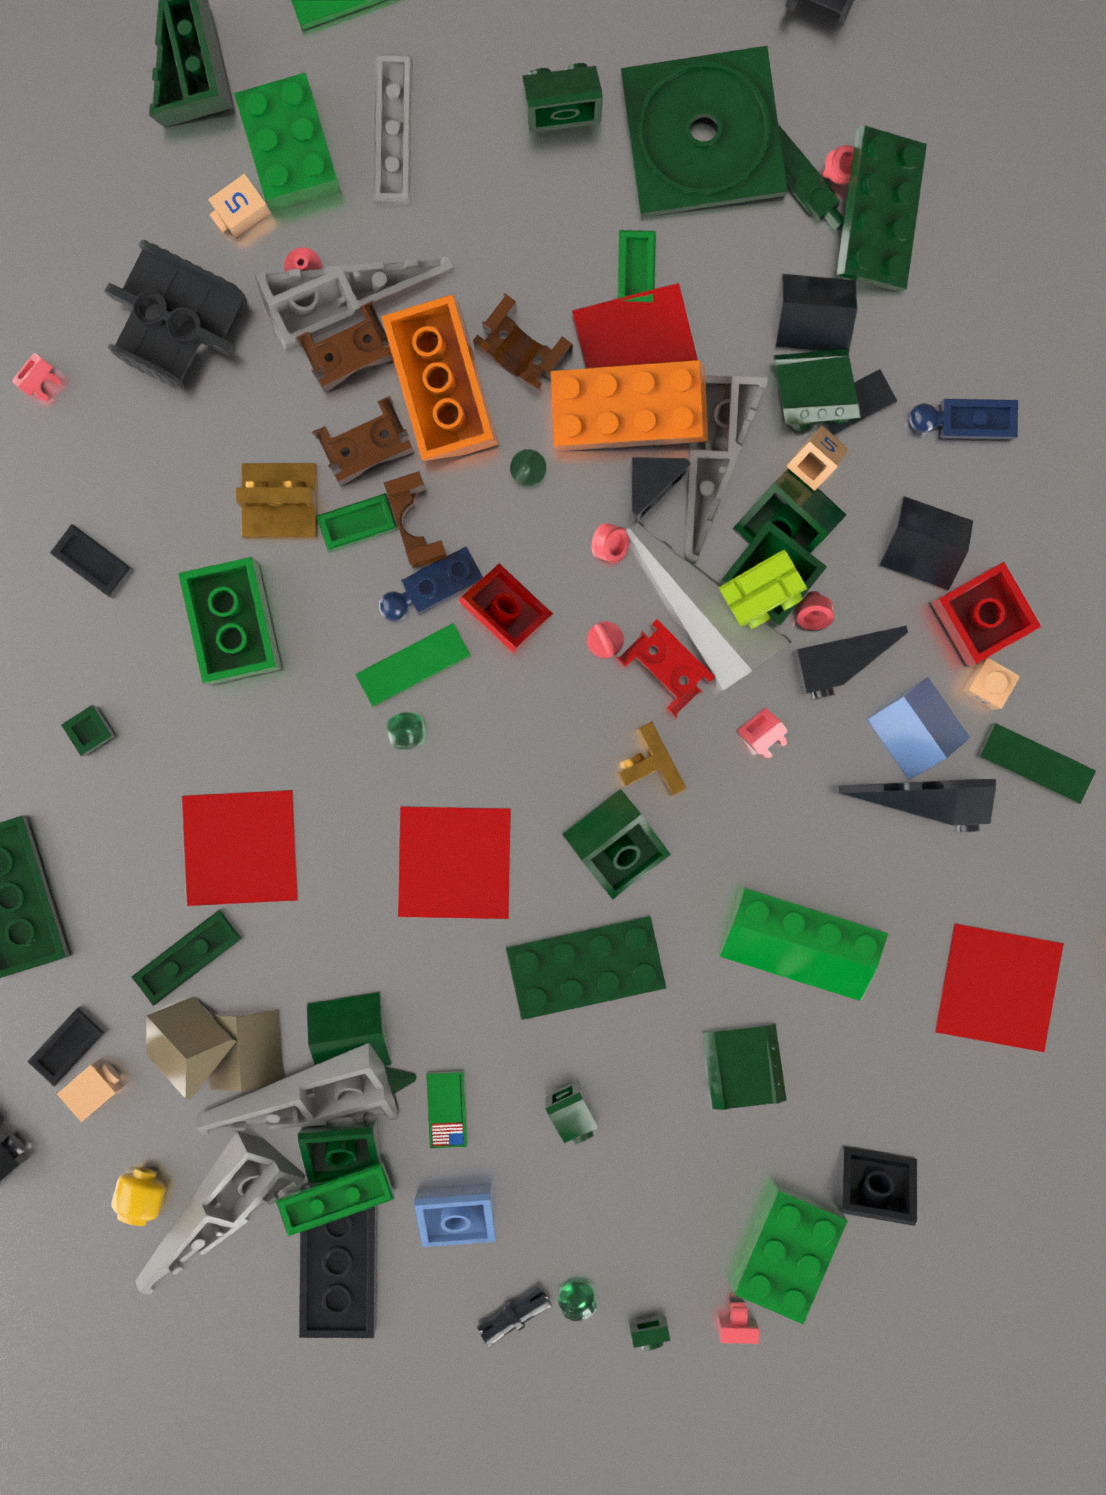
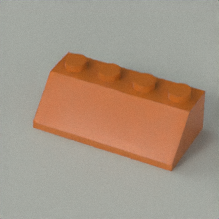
M451 294L381 316L422 460L427 461L461 456L499 445L460 304L454 295Z

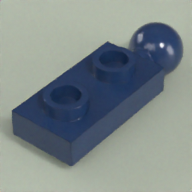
M943 399L941 401V411H937L930 404L922 403L916 405L911 410L909 422L911 427L919 433H928L935 429L936 426H941V438L1016 439L1018 437V400Z
M467 546L448 555V558L439 560L402 579L401 583L405 592L390 591L380 598L378 608L381 615L390 621L400 620L407 613L408 606L412 604L419 615L474 586L483 576Z

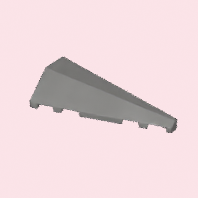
M445 256L441 259L425 261L409 259L401 263L384 264L383 262L326 266L325 269L301 271L300 269H290L288 272L270 274L259 272L255 274V280L269 319L286 352L299 346L295 337L308 331L312 339L362 316L363 313L360 306L373 300L375 307L378 308L453 272L454 266L449 256Z
M706 375L708 442L689 443L688 461L691 465L687 477L684 560L687 562L698 561L700 551L737 462L763 391L766 388L768 377Z
M640 521L626 530V533L722 690H725L757 669L791 643V640L785 634H779L765 622L752 630L748 623L740 627L718 589L722 585L695 564L687 562L672 550L673 547L667 542H661L643 528L644 525Z
M367 1043L197 1115L196 1129L202 1135L209 1133L210 1129L233 1126L234 1132H243L246 1130L247 1125L268 1123L269 1129L327 1125V1121L330 1119L351 1117L353 1123L364 1121V1116L385 1114L387 1120H394L398 1118V1110L384 1064L371 1045Z
M237 1131L135 1280L139 1292L151 1294L154 1291V1283L169 1272L174 1275L178 1274L183 1270V1262L197 1252L204 1255L249 1222L248 1214L265 1202L269 1206L276 1202L278 1198L277 1193L292 1182L298 1186L305 1179L302 1171L265 1139Z

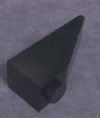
M907 625L793 651L802 695L812 693L813 700L835 695V687L844 685L908 633Z

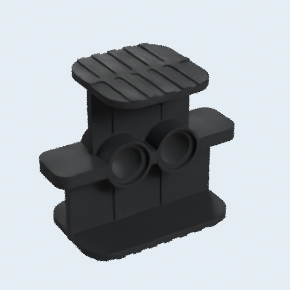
M143 239L138 244L142 251L123 289L108 282L104 290L112 299L133 309L116 344H109L108 349L127 365L135 367L139 371L147 373L149 376L157 378L175 389L183 390L184 384L181 381L201 344L229 357L232 356L235 347L225 340L224 337L240 305H246L248 300L235 284ZM153 304L161 305L162 310L157 318H145V313L149 306ZM188 320L194 321L195 329L190 335L180 336L178 334L179 326L183 322Z

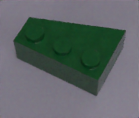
M158 0L155 35L157 56L156 68L152 70L154 92L153 104L149 106V116L165 128L233 108L209 1Z

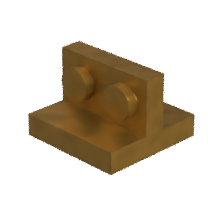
M241 463V487L236 488V503L241 507L242 538H317V464Z
M651 721L638 728L636 732L649 757L644 758L641 752L620 763L624 770L618 772L617 775L623 786H628L657 770L669 795L674 796L686 790L687 787L653 722Z

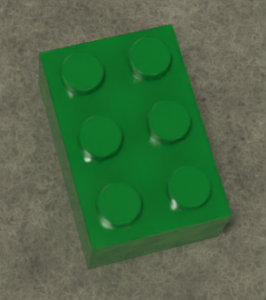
M306 72L234 93L263 195L271 212L341 192Z
M253 557L178 573L203 684L213 685L282 669L257 560Z
M774 1182L730 1285L734 1295L804 1325L848 1222L845 1215L836 1208Z

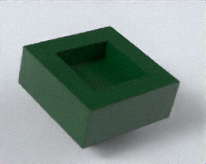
M95 705L89 706L61 724L80 756L87 755L115 737Z
M666 1316L630 1323L634 1348L641 1347L642 1350L646 1351L661 1348L664 1345L663 1342L671 1341Z

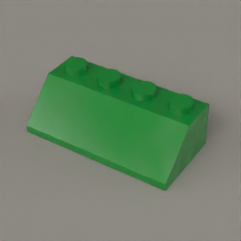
M741 886L719 957L861 1001L877 971L888 933Z

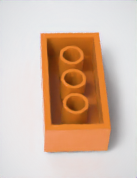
M700 360L551 371L554 447L561 451L708 442L705 366Z

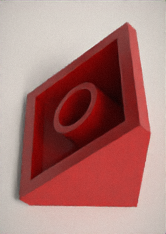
M500 563L458 600L459 604L513 655L519 651L553 614Z

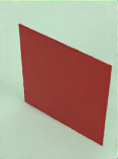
M679 283L572 310L586 369L698 360ZM653 294V302L625 301Z
M292 790L182 796L187 906L298 901Z
M400 806L398 917L509 919L511 808Z
M954 923L935 1033L1045 1052L1064 943Z

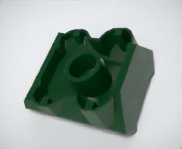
M848 349L773 355L786 425L790 424L795 430L804 431L812 429L816 422L831 421L835 424L848 422L853 418H861Z
M776 1023L702 1032L712 1109L727 1110L757 1105L779 1104L787 1101Z

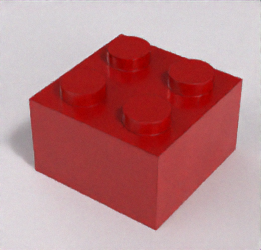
M1005 562L990 568L931 602L967 667L983 661L1041 628L1039 621Z

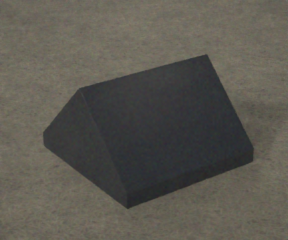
M782 274L775 348L812 352L848 349L849 353L858 309L856 280Z
M632 457L629 468V521L633 525L687 474L691 465L687 458Z
M903 496L879 567L948 591L969 551L973 520Z
M844 1147L834 1204L840 1213L916 1226L917 1159Z

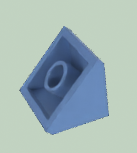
M929 677L867 719L909 780L947 759L970 738Z
M492 1183L422 1188L417 1190L414 1206L422 1247L496 1242Z

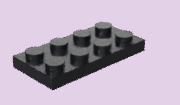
M302 1185L301 1190L312 1187L314 1185ZM376 1206L300 1232L299 1338H374Z

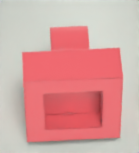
M33 353L11 381L27 395L31 396L34 393L44 401H47L49 397L41 391L42 382L51 380L58 386L61 384L60 379L50 372L53 367L35 353Z
M766 707L737 730L743 740L753 750L768 759L772 757L768 747L774 742L778 741L782 746L787 744V739L784 736L788 732L787 729Z
M731 1302L730 1319L719 1318L718 1334L721 1343L759 1344V1327L756 1319H748L746 1302Z

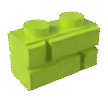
M784 549L718 587L740 627L748 623L752 630L771 619L768 611L781 604L783 610H786L804 600L801 592L806 590L807 587Z

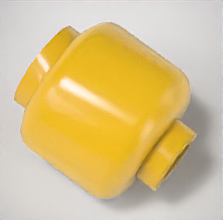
M135 1167L134 1172L124 1173L118 1178L111 1202L113 1210L118 1214V1220L130 1225L145 1226L147 1221L158 1217L166 1187L162 1181L156 1178L157 1172L144 1167Z

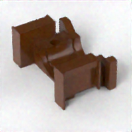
M504 293V298L489 318L482 322L483 329L489 335L484 340L477 334L473 339L474 347L539 395L543 389V383L539 381L544 374L551 380V371L567 350L573 353V344L562 336L553 349H550L548 346L532 339L511 319L517 310L516 301ZM506 334L507 338L501 339L499 336ZM539 359L541 363L536 365L533 361Z
M373 300L360 306L366 320L316 344L308 331L295 337L300 347H303L313 367L312 373L315 378L323 374L325 375V377L318 380L324 392L345 381L349 375L364 367L376 366L393 360L390 346L384 347L389 342L375 312L377 309ZM367 338L372 339L370 343L364 342ZM332 356L333 360L331 362H327V357Z
M391 396L377 401L383 415L334 438L331 437L325 426L312 432L316 439H319L330 462L328 467L331 471L340 467L341 472L335 474L340 486L348 483L378 463L394 460L414 452L409 440L404 443L400 441V439L408 436L406 429H403L392 406L394 403ZM388 432L389 436L381 438L382 433ZM349 450L350 454L346 457L343 456V452Z
M420 471L383 482L404 543L409 564L412 565V568L415 569L448 558L442 540L427 544L424 536H413L405 530V518L410 511L416 509L414 500L418 492L426 490Z

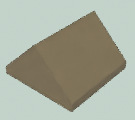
M194 997L146 1016V1055L185 1099L191 1100L236 1043L232 1035Z
M279 1009L212 1014L232 1035L236 1043L210 1074L209 1083L211 1090L244 1092L263 1088L284 1079Z

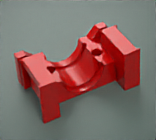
M656 619L651 624L655 632L648 638L641 631V636L620 657L616 656L615 660L624 669L635 658L645 666L675 697L665 710L676 719L678 717L677 714L698 693H702L696 684L702 678L709 683L715 676ZM652 646L657 649V654L655 655L649 652V648ZM680 677L687 678L686 685L680 684Z

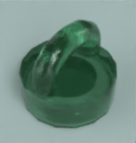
M524 449L518 452L510 463V473L513 480L523 487L539 485L547 473L544 457L538 451L532 449Z
M399 713L389 719L387 723L388 738L391 745L396 749L406 750L414 748L425 739L423 720L416 713Z
M570 1283L562 1288L558 1295V1304L562 1315L571 1321L587 1319L597 1310V1301L593 1290L586 1283Z

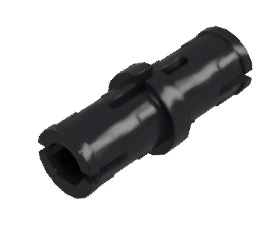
M540 1285L516 1302H507L503 1305L504 1310L482 1324L477 1325L478 1332H482L481 1337L488 1347L513 1330H522L525 1328V1322L547 1308L552 1307L551 1301L547 1300L548 1296Z

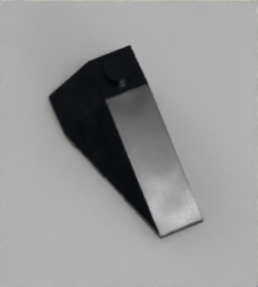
M996 779L834 786V793L945 825H957V832L980 831L979 824L991 823Z

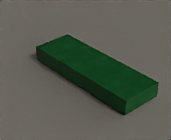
M997 723L992 724L977 756L1077 804H1081L1096 770Z
M221 908L131 977L154 1006L244 937Z

